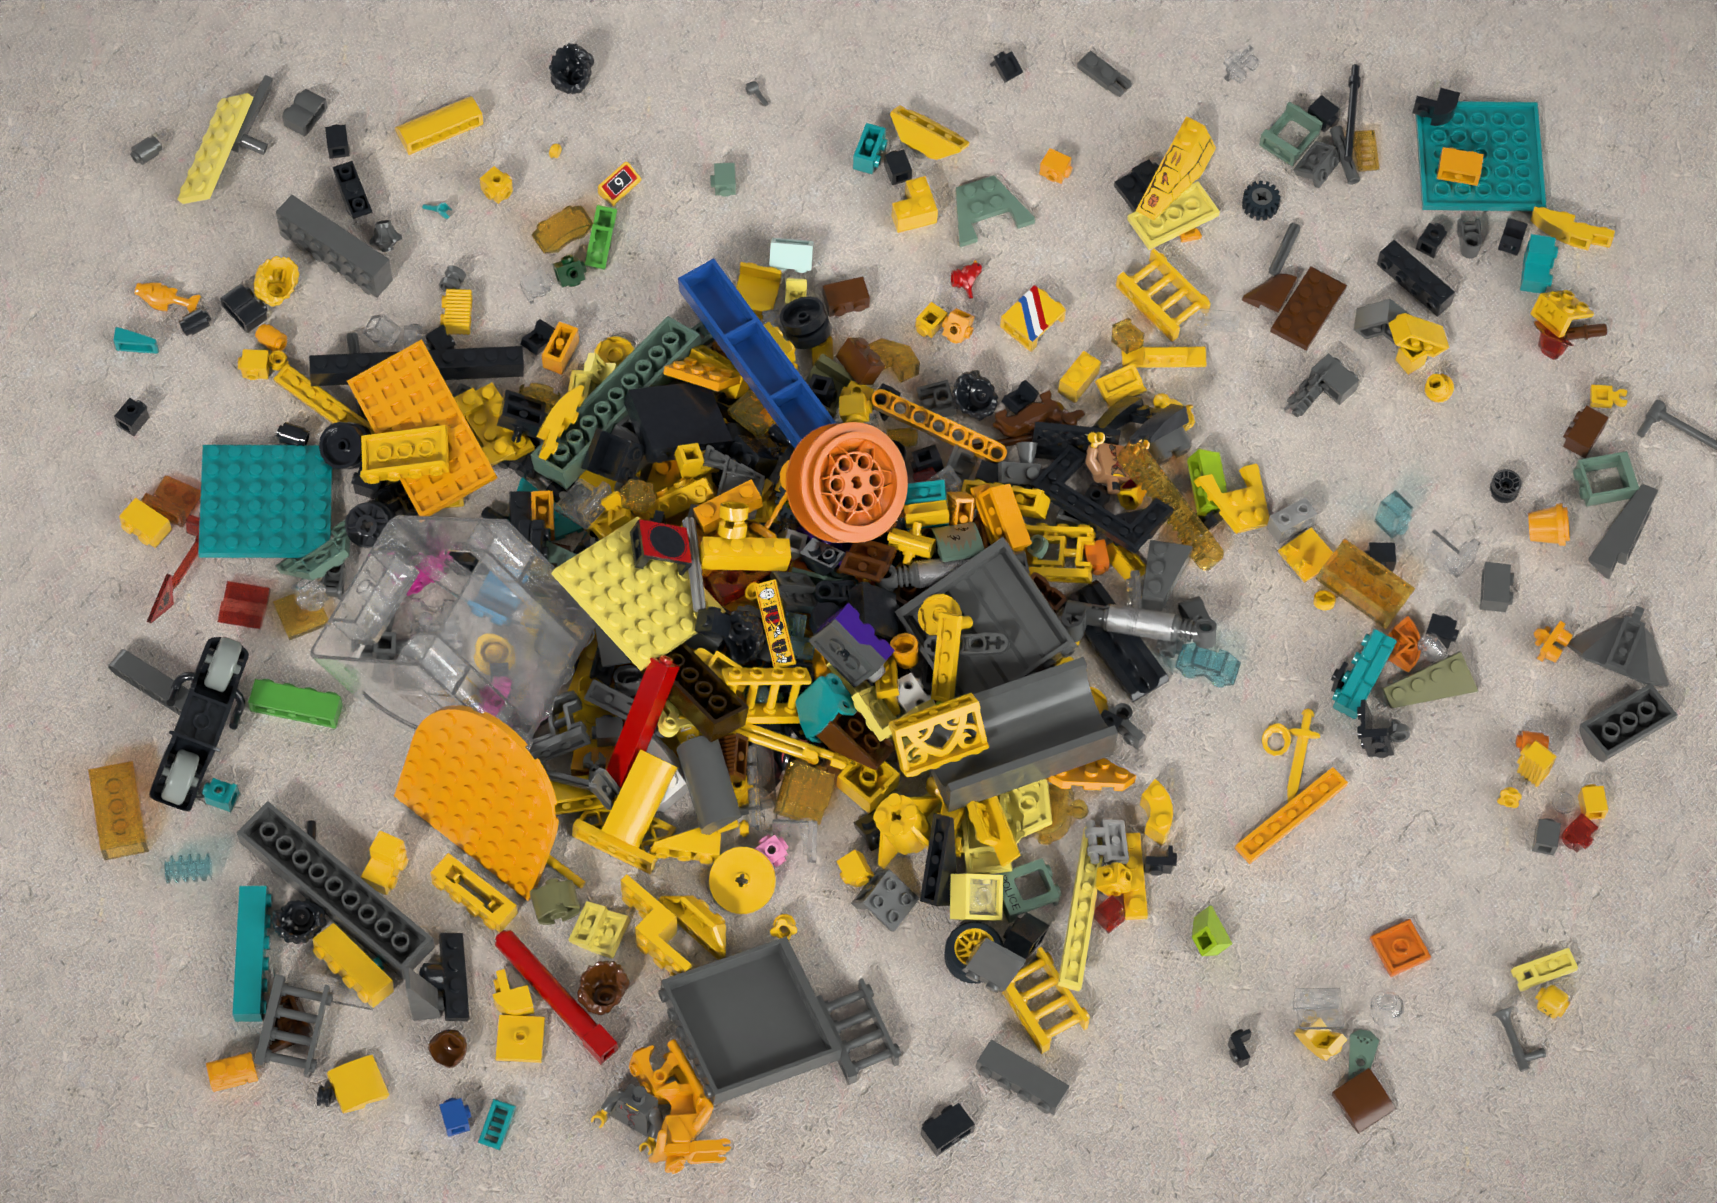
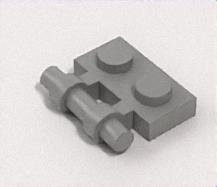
M1103 819L1100 823L1101 827H1095L1094 820L1086 821L1085 837L1088 838L1089 844L1087 854L1090 856L1091 863H1099V855H1104L1105 863L1107 864L1113 862L1127 864L1129 855L1124 820ZM1097 837H1102L1103 845L1097 844Z

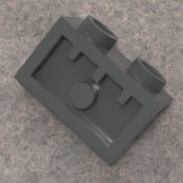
M1315 141L1293 169L1295 175L1312 179L1314 186L1320 188L1340 162L1336 147Z

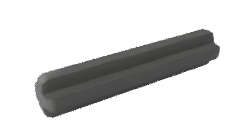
M1295 223L1289 225L1269 268L1271 275L1280 274L1298 236L1300 225Z

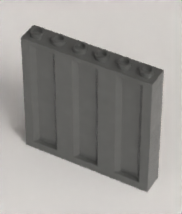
M1004 537L895 611L908 633L916 637L919 650L933 671L935 657L930 656L924 650V642L931 636L921 628L918 622V611L924 600L934 594H945L952 597L959 604L962 616H970L972 618V627L961 630V635L1002 633L1009 639L1010 649L1005 654L958 657L954 699L969 693L976 694L1052 668L1057 664L1056 661L1062 657H1069L1075 652L1074 649L1078 647ZM976 639L972 644V648L974 650L982 649L983 640ZM987 639L989 645H996L998 649H1000L1001 645L1005 644L1001 639H998V643H991ZM936 641L933 646H930L934 652L936 651ZM960 641L959 650H960L961 647H962V642H961V641Z

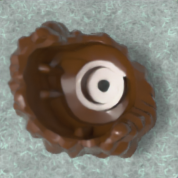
M598 961L594 966L589 965L580 977L577 1000L588 1012L598 1015L609 1013L615 1005L621 1002L625 990L630 985L627 974L624 973L621 965L615 961Z

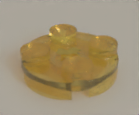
M530 383V387H524L525 384H522L518 390L519 394L546 402L545 412H550L561 398L559 392L557 394L553 392L554 388L539 383Z

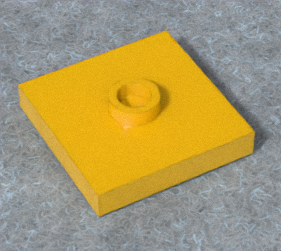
M499 1015L496 1061L542 1063L545 1017Z

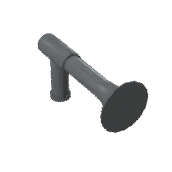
M1509 1007L1495 1012L1492 1016H1496L1502 1022L1520 1072L1530 1069L1528 1061L1545 1058L1546 1052L1544 1048H1540L1524 1054L1511 1021V1012L1514 1007Z

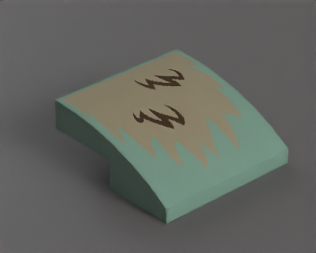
M974 522L932 529V536L936 539L938 554L942 562L972 558L985 550Z

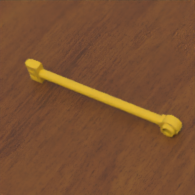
M664 706L663 711L669 716L670 713ZM685 716L678 717L679 719H687ZM741 729L729 733H740L748 737L749 742L801 758L802 761L813 765L819 762L818 754L806 748L802 750Z
M745 724V726L739 728L802 750L806 748L815 751L819 757L831 760L830 766L839 769H845L850 761L849 758L839 753L753 724Z

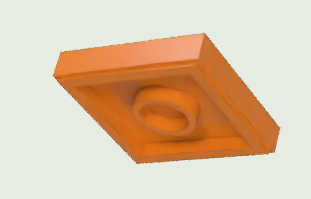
M1410 919L1370 936V941L1390 977L1431 959V955Z

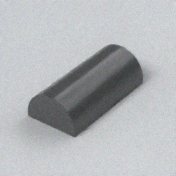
M1650 683L1581 723L1579 728L1580 735L1588 751L1597 760L1604 762L1677 719L1678 714Z
M703 735L680 744L676 751L701 833L710 835L741 818L742 815L719 740L717 739L710 743Z

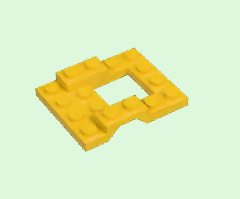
M492 382L476 391L474 388H471L454 397L471 430L482 445V450L491 466L504 460H517L535 450L533 443L527 435L522 434L521 441L516 443V439L515 442L512 441L514 431L497 426L503 398Z

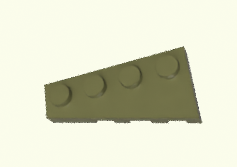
M1460 651L1381 688L1390 708L1478 692L1463 654Z

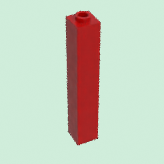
M661 655L659 658H650L651 663L646 668L606 771L620 788H622L640 749L645 752L647 751L680 668L672 663L673 659Z

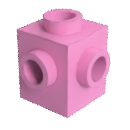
M768 834L759 840L760 845L754 848L763 853L776 868L787 861L785 857L788 856L786 850L789 847L782 837L778 839L776 835L771 837ZM771 848H776L774 854H769Z

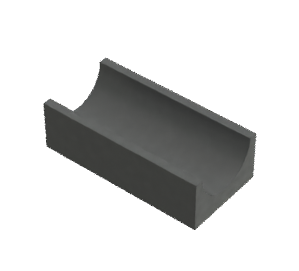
M1084 657L973 694L980 704V713L989 748L979 754H971L963 757L960 761L943 764L940 768L930 769L947 811L951 812L965 807L973 800L980 802L1114 755L1118 732L1115 725L1112 727L1106 725L1097 709L1088 682L1087 663ZM972 712L967 714L966 723H974ZM954 719L947 721V724L954 725L956 723H952ZM937 724L934 726L930 737L924 742L942 748L954 730L945 729L941 724ZM927 728L920 730L919 732H922L924 734ZM964 729L965 732L971 735V737H966L964 741L976 737L975 730Z

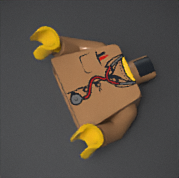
M1091 432L1088 434V440L1091 442V445L1086 450L1085 464L1091 471L1096 483L1107 484L1108 494L1120 493V485L1132 477L1142 456L1140 454L1141 450H1147L1150 443L1148 440H1144L1140 447L1141 439L1136 444H1133L1135 447L1133 451L1132 447L1103 443L1105 440L1104 433Z

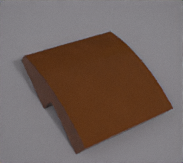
M871 540L853 543L850 551L845 553L846 556L841 562L839 572L880 583L892 564L897 549L896 547Z
M1370 1068L1332 1091L1333 1098L1345 1112V1118L1358 1134L1395 1110L1391 1099Z

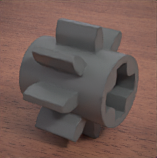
M1158 639L1156 648L1160 649L1159 653L1162 656L1174 658L1175 654L1181 655L1184 641L1176 640L1170 642Z

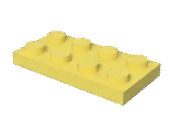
M1197 181L1181 193L1180 197L1174 200L1155 220L1137 211L1129 214L1127 220L1147 249L1150 250L1218 217L1220 211Z

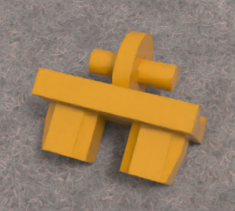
M1559 621L1551 635L1549 634L1551 628L1545 626L1544 629L1537 628L1534 631V637L1537 639L1535 644L1540 646L1544 643L1537 657L1538 660L1543 662L1547 658L1556 663L1563 651L1554 646V644L1558 642L1564 647L1568 646L1573 635L1564 629L1566 625L1564 622Z

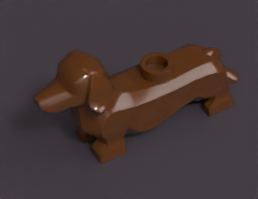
M1049 390L1040 394L1041 402H1034L1028 405L1016 415L1006 416V409L995 413L996 421L993 423V427L1006 437H1017L1028 432L1034 434L1035 421L1077 426V421L1084 417L1085 413L1083 410L1069 412L1060 402L1051 399L1052 394Z

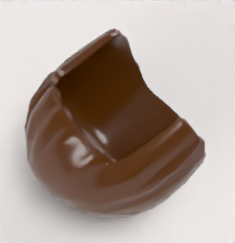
M448 1029L433 1036L428 1044V1050L437 1063L447 1068H454L464 1059L467 1052V1042L461 1032Z

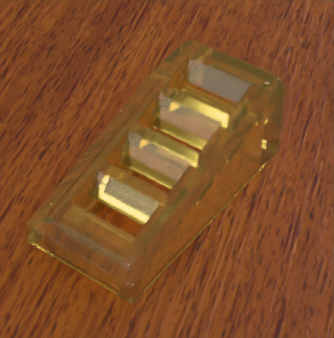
M1375 130L1355 131L1353 147L1358 171L1379 170ZM1368 140L1369 143H1360V141ZM1370 147V150L1361 151V148ZM1371 154V157L1362 158V155ZM1373 161V165L1363 166V162Z

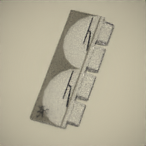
M751 743V746H748L747 763H752V766H747L748 785H754V788H748L749 807H755V810H749L750 826L756 827V831L777 833L778 819L773 749Z

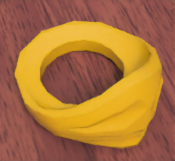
M1280 723L1270 725L1262 736L1264 750L1273 756H1279L1287 752L1291 743V735L1288 729ZM1272 733H1280L1284 739V747L1279 751H1273L1267 745L1268 738Z

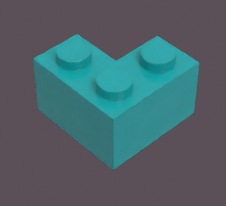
M1535 234L1530 235L1523 258L1521 291L1545 293L1547 287H1551L1553 275L1549 274L1550 269H1553L1554 261L1558 254V246H1555L1556 238Z

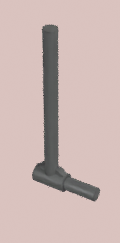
M1655 400L1645 416V421L1637 432L1638 436L1644 437L1653 423L1663 420L1717 450V441L1666 413V405L1661 400Z

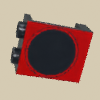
M639 519L631 529L630 537L635 568L643 569L650 559L677 563L678 573L683 576L687 569L692 566L693 556L690 553V538L688 537L686 527Z

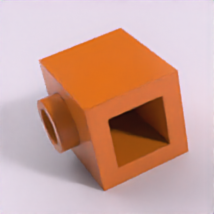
M1105 539L1096 540L1094 545H1084V562H1091V574L1101 575L1109 570L1110 562Z

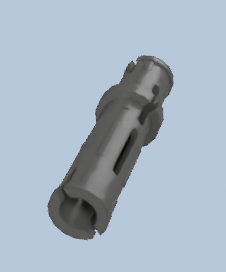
M1334 126L1329 132L1333 138L1349 185L1356 184L1361 179L1353 158L1350 162L1344 160L1346 138L1342 130L1343 128L1342 126Z

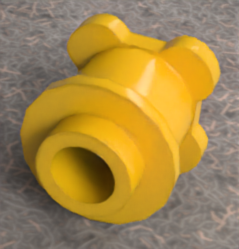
M780 914L775 918L774 927L770 930L772 936H776L779 939L787 936L788 940H790V937L797 933L795 919L789 914Z

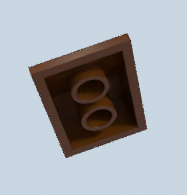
M858 711L853 716L842 715L838 712L833 721H830L816 735L833 752L874 770H877L896 749L891 738L880 742L875 733L867 727L866 719L862 713Z

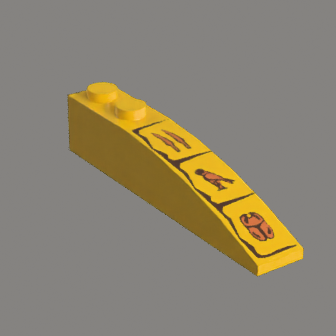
M1186 116L1136 209L1137 212L1155 220L1174 200L1180 197L1181 193L1201 177L1216 149L1205 125Z

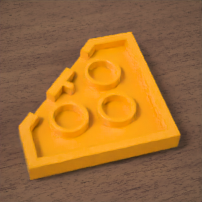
M1103 758L1045 779L1061 789H1071V785L1083 786L1085 790H1101L1102 787H1113L1114 791H1123L1135 783L1136 775Z

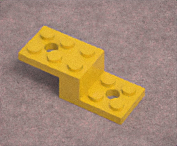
M626 874L621 879L622 900L630 908L632 906L635 907L643 919L635 927L637 948L646 955L648 953L654 958L653 962L659 968L668 970L671 977L692 970L691 963L667 944L677 934V916Z

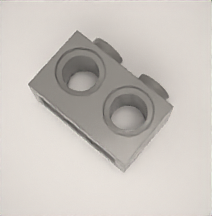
M1305 497L1271 515L1267 529L1276 542L1280 544L1314 526L1317 512Z

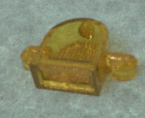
M1049 785L1052 824L1031 834L1038 840V843L1049 845L1051 842L1061 839L1066 835L1071 826L1072 816L1075 819H1083L1088 815L1089 809L1087 804L1080 799L1074 800L1072 788L1061 789L1056 785Z

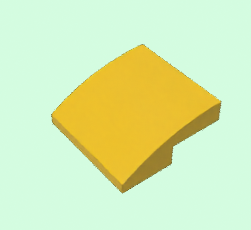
M373 1054L340 1065L326 1073L343 1114L362 1109L368 1103L387 1099L389 1096Z

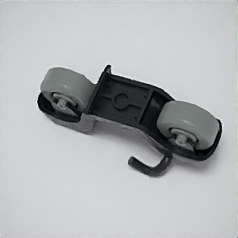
M212 637L208 639L195 672H184L173 681L166 701L168 706L175 705L179 690L184 682L191 680V685L174 731H169L172 737L164 751L149 792L151 799L182 811H191L208 765L215 751H221L220 748H217L234 699H236V706L229 728L232 730L238 728L245 707V698L237 688L249 658L248 651L239 641L228 637Z

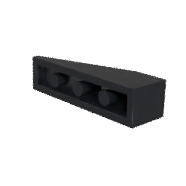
M934 813L920 901L934 906H950L951 874H957L954 818Z

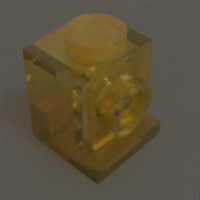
M1130 318L1112 324L1111 342L1126 354L1142 348L1144 344V333L1131 323L1132 319Z

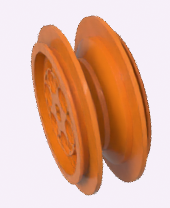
M847 422L821 426L807 434L796 446L790 457L786 472V493L790 508L805 530L821 540L832 543H859L875 539L885 533L895 523L906 500L908 480L903 457L895 443L884 432L869 424ZM858 459L861 460V466H860V467H859V465H858ZM839 461H841V463H842L841 469L839 468V465H838ZM870 476L872 477V484L869 482ZM863 496H864V498H865V503H864V505H863V503H862V497H863ZM843 499L846 501L845 507L842 503Z

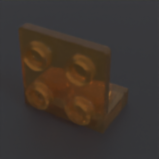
M166 475L153 495L145 493L141 500L167 518L169 522L183 528L201 498V490Z

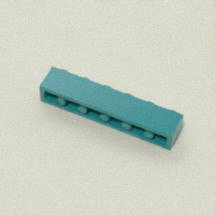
M239 886L232 1013L235 1022H263V1014H266L267 1000H264V992H268V979H265V971H269V957H266V950L270 949V936H267V928H271V915H268V907H272L273 901L272 894L268 893L267 886Z

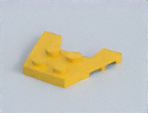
M1257 463L1243 466L1239 470L1247 488L1222 493L1212 474L1201 476L1194 480L1198 488L1201 486L1207 493V499L1213 501L1221 510L1219 514L1236 534L1268 525L1269 512Z

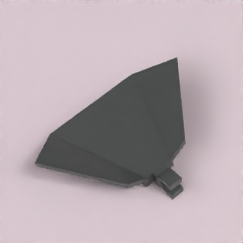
M1636 606L1632 618L1625 615V618L1610 619L1572 639L1568 644L1571 650L1587 661L1643 684L1651 683L1652 685L1668 687V681L1654 637L1645 628L1646 623L1640 621L1645 610L1642 607Z

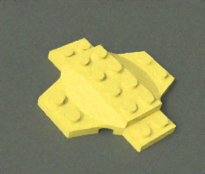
M1046 779L997 795L1016 845L1021 838L1052 824L1049 784ZM927 793V794H925V795H923V796H921V797H926V796H931V795H930L929 793ZM941 800L940 803L936 806V808L926 818L930 823L931 827L934 813L941 812ZM964 807L965 817L955 835V839L957 837L962 839L961 844H963L961 855L965 856L967 874L989 875L1011 872V862L1002 867L994 847L983 844L977 839V831L969 819L968 808Z

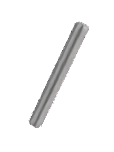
M685 517L682 523L683 527L687 528V534L690 538V553L693 556L692 566L688 568L693 610L698 612V610L706 609L696 522L693 517Z

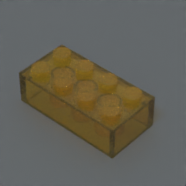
M1345 538L1316 577L1317 581L1385 629L1388 628L1415 590L1413 586Z
M133 761L88 769L100 849L104 860L149 852L137 772Z

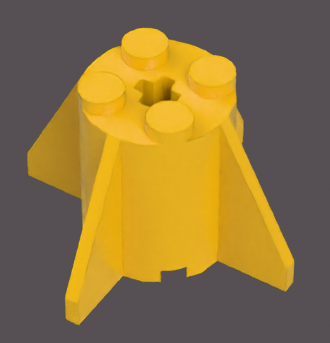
M892 793L876 806L873 819L876 827L880 830L878 865L882 869H885L898 852L908 855L907 853H919L924 848L928 850L931 826L926 818L940 803L937 797H906Z

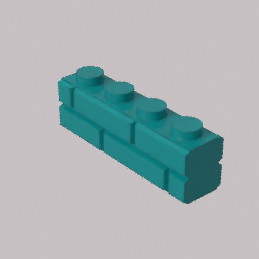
M1373 629L1371 635L1366 633L1361 643L1364 646L1362 652H1356L1351 662L1354 664L1352 671H1346L1341 680L1345 683L1342 689L1337 688L1332 697V700L1335 701L1333 709L1353 719L1357 718V707L1361 706V700L1368 698L1397 643L1395 639L1376 629Z

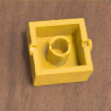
M850 759L847 764L848 766L837 776V788L868 814L899 785L900 773L885 761L877 770H874Z

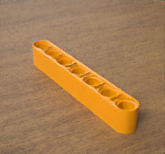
M878 389L871 396L872 408L952 446L957 445L960 448L971 451L975 454L974 456L982 460L998 463L1003 461L1007 455V450L1003 444L891 392ZM875 396H884L886 403L878 405L875 402ZM902 404L905 407V413H896L894 406ZM914 414H923L924 422L917 423L913 418ZM941 422L944 430L936 432L933 429V423ZM960 431L963 434V440L956 441L952 437V433ZM972 441H981L982 449H974L971 444ZM996 448L1001 451L1002 456L1000 459L992 457V449Z

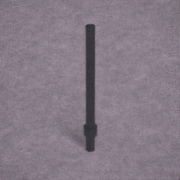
M1357 64L1352 65L1351 76L1348 80L1350 92L1344 160L1347 162L1352 161L1357 95L1361 83V78L1359 77L1360 66Z

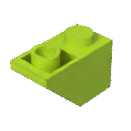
M1212 905L1194 917L1192 939L1201 956H1217L1233 944Z

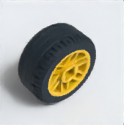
M968 922L959 925L950 933L945 944L944 959L947 968L954 977L971 984L981 983L980 980L975 982L965 976L966 973L962 969L973 948L983 939L988 938L1003 946L1002 938L994 928L981 922Z

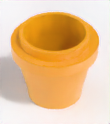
M1556 503V506L1528 513L1530 541L1559 544V546H1566V541H1570L1568 509L1563 507V503Z

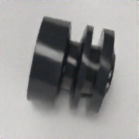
M372 500L358 504L349 511L345 520V530L349 539L354 544L364 548H371L386 543L393 537L397 529L396 514L383 501ZM372 522L370 528H366L365 524Z

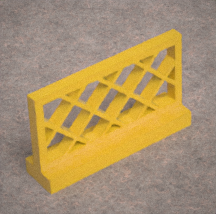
M614 797V799H613V801H612L613 804L615 803V801H616V799H617L616 797ZM606 808L584 810L581 817L576 819L572 829L573 837L650 875L659 858L646 852L644 846L652 845L656 841L673 836L677 828L653 817L647 830L651 831L653 839L642 841L639 846L640 848H637L601 831L605 822H602L600 814L610 812L611 810ZM596 815L599 823L591 825L585 822L587 817ZM663 828L669 831L666 836L657 838L654 830Z

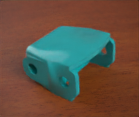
M833 673L818 677L798 696L795 702L800 725L806 738L810 739L811 742L823 743L816 735L830 721H833L838 712L842 715L852 716L857 712L853 704L854 701L851 698L852 695L843 685L841 679Z

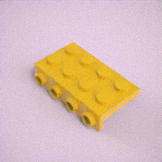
M446 425L361 436L362 471H360V477L365 483L376 484L383 480L398 481L400 478L406 477L417 479L422 475L439 476L449 472L448 430Z

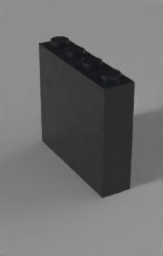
M693 383L630 389L627 392L624 405L640 444L646 446L644 455L648 463L676 460L674 455L677 446L698 443L701 451L706 450V446L710 445L716 451L727 454L732 438L711 389Z

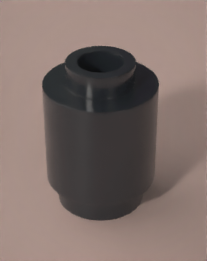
M199 307L183 316L182 320L178 322L186 336L190 334L193 336L210 326L209 321H211V317L206 309L202 311Z
M285 422L283 426H279L276 436L279 438L280 443L304 446L309 441L310 431H307L304 427Z

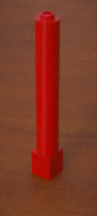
M503 930L496 936V948L583 1042V1046L600 1065L618 1051V1044L600 1023L597 1024L512 930Z

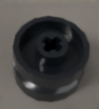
M811 296L800 297L785 305L781 310L780 322L787 339L792 342L795 348L810 349L816 347L830 336L832 331L831 323L822 301L818 298Z
M337 422L329 425L323 431L319 442L320 454L325 463L337 469L360 468L362 466L361 436L371 435L370 430L364 425L354 422Z

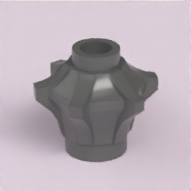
M391 220L375 222L374 234L369 240L370 244L378 246L382 252L394 250L393 246L402 239V235L394 229Z

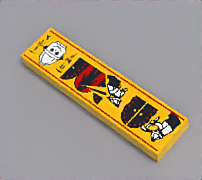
M774 579L756 584L754 587L773 667L784 668L795 665L796 660L777 581Z

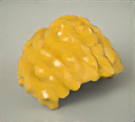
M275 256L271 260L266 259L263 264L259 265L255 274L254 293L256 297L271 307L280 305L284 299L290 298V294L294 292V287L298 284L300 274L298 265L290 257L286 259L284 256L282 258Z

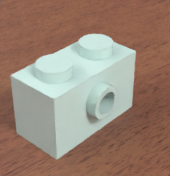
M772 238L769 267H774L781 271L795 269V272L805 273L807 270L811 271L814 241Z

